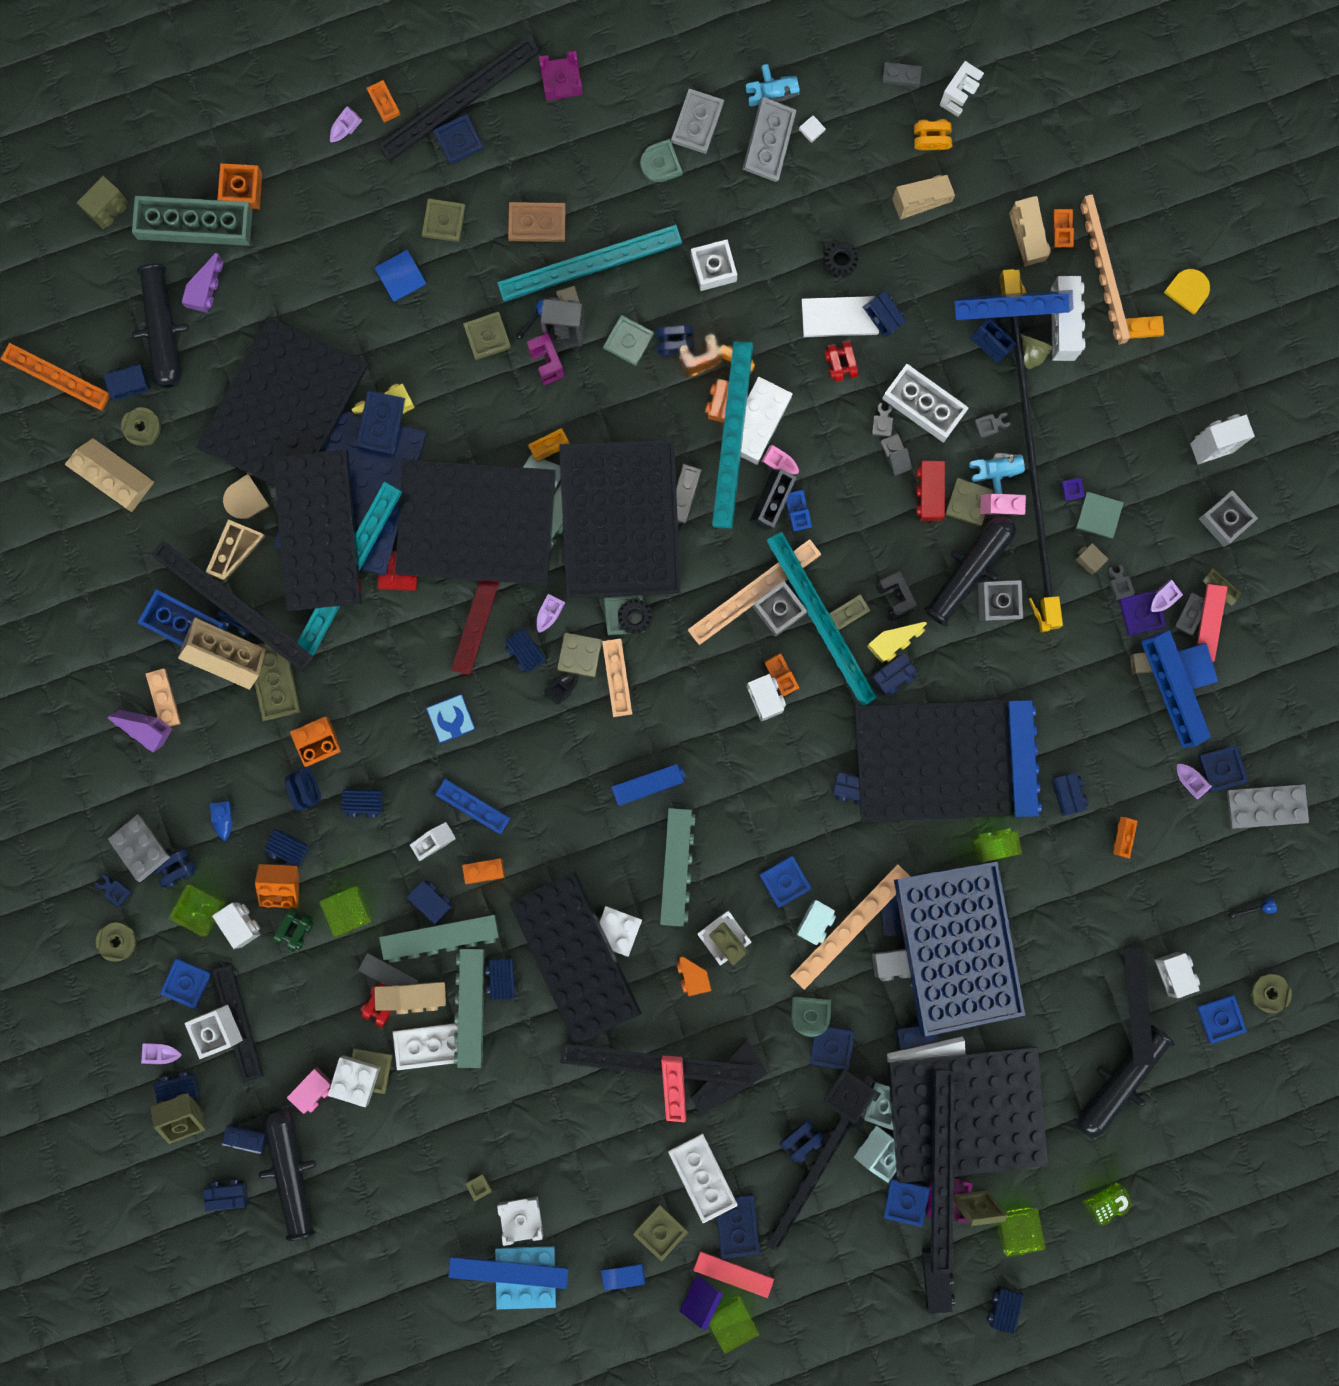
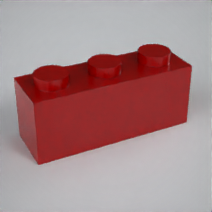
M922 461L920 466L916 468V478H919V485L916 486V496L919 497V504L916 505V515H919V521H942L945 518V461Z

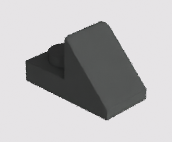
M898 434L880 441L894 477L912 470L908 449H904Z

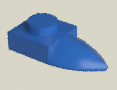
M231 802L210 803L211 822L218 836L223 841H226L232 829Z

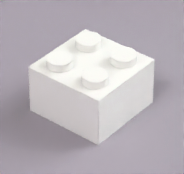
M728 240L691 249V260L700 291L737 282V272Z
M770 674L747 684L746 687L761 722L783 713L786 704L783 696H778L776 690L779 687L775 677L771 678Z
M231 903L212 916L233 949L242 948L261 935L259 925L255 920L252 921L250 919L248 908L245 904L241 905V903Z
M605 906L600 925L614 952L629 957L642 919Z
M1175 952L1155 959L1169 997L1180 998L1200 991L1198 987L1200 981L1198 976L1193 974L1191 968L1193 962L1189 955Z
M228 1004L197 1016L185 1023L199 1059L230 1048L243 1041Z
M344 1055L341 1056L328 1096L359 1106H368L380 1066Z

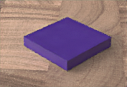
M1157 590L1119 599L1128 636L1166 627L1163 612H1151L1152 601L1156 596L1155 592Z
M696 1275L679 1312L698 1327L706 1330L723 1293L705 1279Z

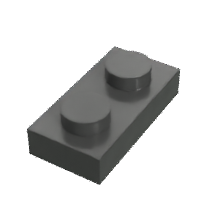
M885 62L882 83L919 87L922 66Z
M1190 593L1174 628L1190 636L1193 635L1201 619L1204 598Z

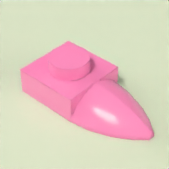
M773 445L769 446L761 462L774 470L782 468L791 474L799 473L797 464L788 454Z

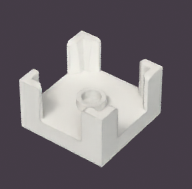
M964 61L944 91L940 106L959 117L963 109L958 105L963 106L968 98V95L961 90L965 89L974 94L979 87V83L967 75L979 81L984 73Z
M726 911L697 933L720 966L728 959L709 937V934L721 923L725 922L744 947L752 943L729 911Z
M538 1196L499 1202L497 1208L498 1215L501 1217L503 1246L511 1245L514 1241L527 1239L536 1241L543 1239Z

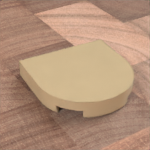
M249 474L230 485L224 493V507L231 516L237 519H250L269 507V504Z

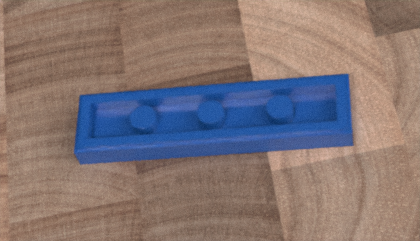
M444 779L435 794L500 835L511 819L447 779Z

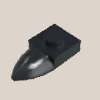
M568 673L559 677L545 689L544 694L559 705L572 694L579 675Z

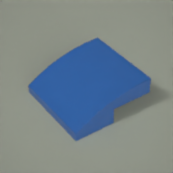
M408 250L374 267L393 302L426 284Z
M1206 642L1178 650L1192 689L1218 682Z

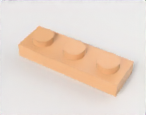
M163 668L146 673L157 717L169 727L181 724L166 669Z

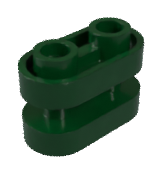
M293 907L285 915L274 936L273 942L281 945L283 941L288 942L287 949L295 952L296 949H301L305 941L302 938L305 933L310 932L314 923L311 922L312 917L306 914L302 919L297 917L299 910ZM294 923L297 925V928L291 936L288 932Z

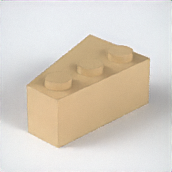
M937 175L931 179L897 186L892 200L901 220L953 202L955 194L948 175Z
M1037 196L1015 201L1009 216L1024 266L1046 261L1051 250L1049 243L1046 241Z
M228 519L206 573L226 581L265 538V535Z
M445 982L374 987L375 1011L396 1010V1014H407L410 1009L414 1013L423 1012V1008H426V1011H436L438 1006H446Z

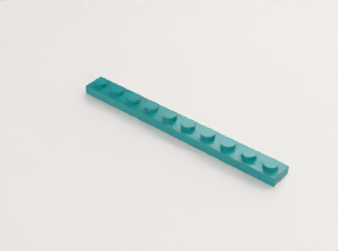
M674 225L497 283L505 302L682 245V240L677 226Z
M734 341L712 523V526L715 528L732 529L753 354L752 342Z
M387 482L382 484L356 532L359 571L403 492ZM340 606L315 609L297 644L314 656Z
M780 532L767 539L770 549L775 554L790 584L795 589L798 598L803 603L818 633L823 638L837 666L843 673L846 682L854 692L856 699L861 706L867 705L877 698L784 534Z

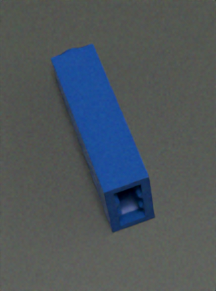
M675 764L611 788L620 807L684 783L683 779L686 776L683 768H678V765Z

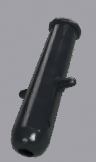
M157 263L145 264L137 268V274L140 275L146 327L145 330L134 331L132 336L133 338L146 337L148 339L153 380L159 387L172 388L179 385L182 377L175 335H177V332L188 331L189 325H175L173 323L164 276L166 267Z
M1000 515L992 518L966 554H961L955 550L951 552V556L959 561V565L930 606L924 607V612L932 620L947 627L948 620L982 577H986L991 581L998 580V576L990 571V567L1015 536L1016 526L1009 518Z
M1151 1025L1154 1065L1134 1066L1132 1051L1114 1073H1109L1103 1067L1097 1068V1073L1106 1079V1083L1079 1113L1076 1123L1079 1130L1088 1137L1096 1138L1102 1135L1128 1100H1132L1140 1107L1145 1105V1101L1136 1094V1090L1169 1046L1175 1045V1042L1154 1025Z
M284 1109L270 1111L264 1117L263 1128L272 1167L269 1170L259 1172L258 1176L261 1179L273 1177L276 1181L288 1233L285 1237L286 1241L305 1239L315 1235L316 1232L311 1227L302 1172L306 1169L314 1168L316 1161L302 1162L300 1160L294 1122L290 1113Z

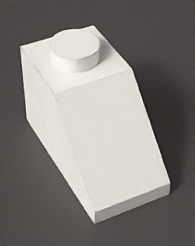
M445 822L429 830L411 843L410 846L418 860L421 861L456 838Z

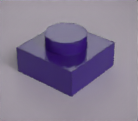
M1081 478L1061 482L1064 501L1085 497Z

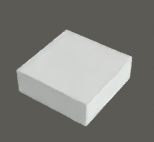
M814 116L810 117L799 127V130L811 143L825 132L826 129Z

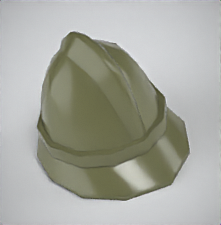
M1021 334L1024 366L1027 369H1033L1044 362L1054 346L1051 343L1039 341Z

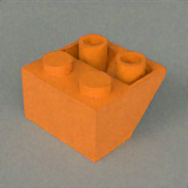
M327 717L318 719L290 732L304 767H308L341 752L336 733L330 719Z
M259 864L255 879L259 907L298 908V866Z
M679 956L680 961H676L679 974L683 973L684 980H681L683 993L687 992L688 996L711 991L707 971L686 957Z

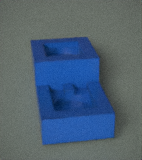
M804 491L790 492L786 505L793 531L811 528L812 524Z
M643 1263L601 1270L604 1290L626 1288L646 1283Z

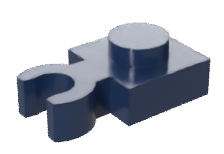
M103 874L102 877L106 880V883L101 885V883L96 882V887L107 890L104 896L117 907H121L132 891L118 880L112 883L111 878Z

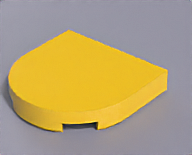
M1187 269L1180 272L1174 278L1164 293L1194 315L1207 299L1210 292V283L1202 272L1195 269Z

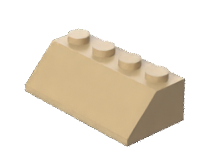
M94 438L77 448L65 464L130 512H133L154 483L153 480Z
M194 618L181 646L178 659L250 690L259 677L266 649Z

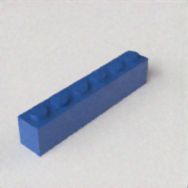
M1073 290L960 297L954 301L956 320L1069 313L1074 309Z
M1170 630L1156 633L1142 640L1141 643L1182 748L1197 746L1211 738Z
M1032 700L1007 702L1014 807L1012 818L1039 816L1038 812H1041V802L1038 801L1037 793H1040V782H1037L1036 774H1039V763L1035 760V755L1038 754V745L1034 742V736L1037 735V726L1033 724V716H1036V707L1032 705Z

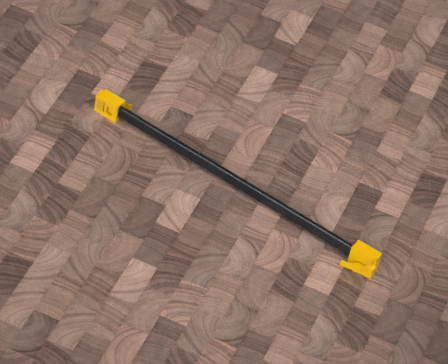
M1019 270L1002 271L999 277L1001 295L1027 293L1021 282ZM1010 316L1013 340L1016 342L1014 349L1045 598L1040 601L1041 615L1031 598H1029V602L1038 619L1040 632H1048L1051 629H1059L1063 626L1059 596H1052L1018 316Z

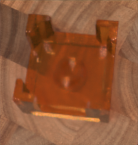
M714 334L705 338L708 344L705 346L706 353L700 354L695 358L692 357L688 345L678 348L680 353L678 359L687 378L722 364V352Z

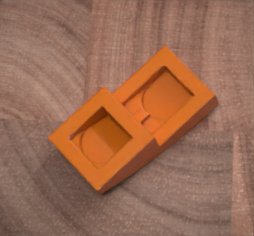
M1073 209L1053 210L1054 247L1074 246Z
M781 653L764 661L771 678L775 677L779 687L777 689L783 697L799 689Z

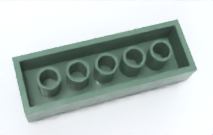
M135 196L132 233L137 240L250 246L253 209L248 202Z

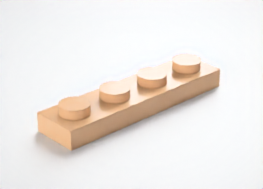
M621 639L602 641L613 717L632 715Z

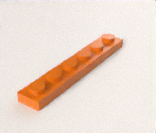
M11 343L8 344L1 357V360L100 411H103L110 398L108 392Z

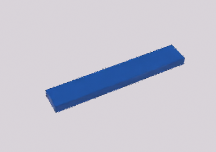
M451 1256L448 1278L567 1289L569 1268Z

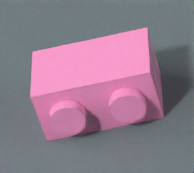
M981 495L980 514L1025 515L1026 495Z
M317 1067L296 1087L287 1099L303 1114L307 1111L311 1113L319 1105L317 1101L321 1097L325 1099L328 1096L332 1081Z

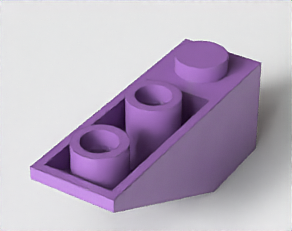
M217 253L186 284L182 304L186 308L208 313L209 308L212 307L214 301L212 297L213 291L218 287L217 276L223 268V261Z
M117 710L108 716V719L116 726L123 729L130 737L135 738L152 752H155L164 745L172 731V728L157 717L124 710Z

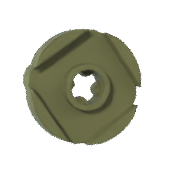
M137 407L130 413H126L121 422V430L126 439L137 446L152 445L160 434V419L151 410L144 407ZM141 422H144L145 429L139 431L136 427L137 424L140 425Z
M110 923L97 934V950L104 959L109 961H122L129 958L136 947L135 931L124 923ZM116 936L121 941L117 948L114 947V943H111L112 939H115Z
M1265 974L1258 976L1251 987L1252 1003L1263 1012L1278 1013L1286 1008L1291 1001V988L1286 980L1279 975ZM1270 988H1273V992L1276 995L1269 999L1266 993Z

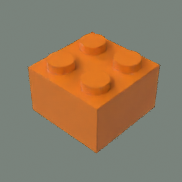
M220 163L218 200L248 202L252 209L260 210L263 173L259 166Z

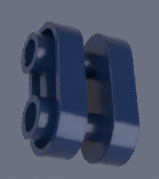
M692 326L661 327L655 330L656 339H662V343L656 345L657 353L661 354L662 357L672 356V353L689 355L691 351L695 350L694 341L688 340V337L693 336ZM680 338L681 340L669 342V339Z
M301 768L285 777V786L291 803L296 810L303 811L320 802L321 793L314 774L309 768Z
M187 849L174 853L154 870L155 874L162 873L163 878L159 880L162 888H173L178 885V880L182 878L186 880L195 875L194 871L197 868L194 862L187 864L185 860L190 856ZM179 864L180 868L170 873L169 868Z
M810 1119L805 1120L779 1143L783 1150L790 1148L793 1151L789 1157L794 1163L797 1161L799 1163L803 1162L809 1156L807 1153L812 1148L816 1150L824 1143L822 1141L824 1136L820 1131L813 1133L810 1130L814 1126ZM805 1135L807 1140L798 1146L795 1142Z

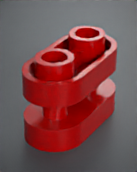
M849 340L841 342L842 348L837 349L835 344L827 345V350H824L825 359L830 361L831 368H829L830 378L834 379L835 382L843 381V374L847 373L850 379L858 377L857 365ZM844 355L846 366L841 367L839 356Z
M380 982L379 985L375 984L370 991L372 996L369 1002L365 1001L360 1012H362L361 1017L369 1020L372 1016L377 1018L375 1025L383 1028L393 1010L375 1011L374 987L387 986Z

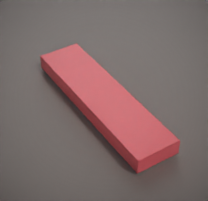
M1207 583L1196 645L1206 642L1212 662H1215L1227 586Z
M662 1056L666 1121L686 1122L682 1057Z
M702 1251L699 1252L693 1269L695 1272L766 1298L769 1296L774 1278Z

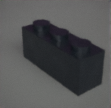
M782 468L772 470L749 521L763 529L774 528L797 477Z
M931 1249L922 1250L926 1309L929 1314L953 1312L952 1306H955V1296L951 1294V1286H954L953 1274H933L931 1272Z

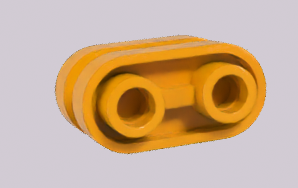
M925 119L919 120L918 123L914 124V134L920 136L914 139V148L917 150H946L951 148L952 138L946 136L952 132L951 123L946 119L929 122Z

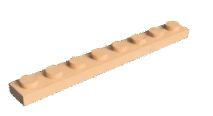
M1092 194L1085 196L1080 205L1081 212L1086 217V231L1090 232V247L1095 251V266L1100 270L1099 281L1101 286H1104V300L1109 305L1108 315L1110 321H1113L1114 338L1118 339L1119 344H1124L1130 339Z
M810 539L793 551L802 568H805L821 556V553ZM779 562L688 629V632L699 646L751 608L755 602L783 581L786 582L788 580Z
M897 865L797 968L791 977L805 990L896 895L894 879L911 876Z

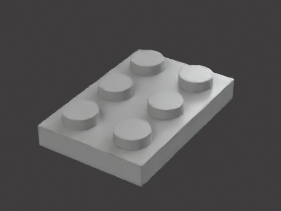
M689 89L671 143L707 154L724 105V100Z
M138 814L108 838L138 882L144 880L170 858L146 822Z

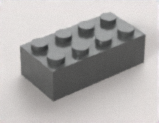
M558 298L544 299L541 315L543 335L548 333L551 342L555 344L582 347L585 331L582 304H579L576 300L562 302Z

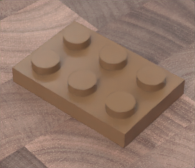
M509 202L508 240L565 242L566 204Z

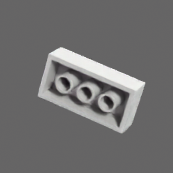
M1058 276L1051 286V291L1073 290L1074 309L1069 313L1051 314L1052 345L1054 346L1052 349V361H1075L1082 350L1085 349V338H1082V331L1085 329L1082 313L1084 312L1085 305L1084 301H1081V294L1084 293V283L1081 282V276Z
M908 364L905 365L882 398L943 443L968 410L966 405Z
M758 377L747 398L741 457L758 465L793 394Z
M1239 414L1229 417L1223 423L1221 420L1209 424L1210 426L1204 428V431L1195 436V440L1190 445L1197 464H1201L1234 453L1255 436L1247 415L1240 417Z

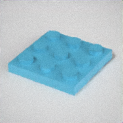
M555 1246L496 1248L495 1259L496 1261L555 1266ZM496 1282L497 1309L556 1308V1288Z

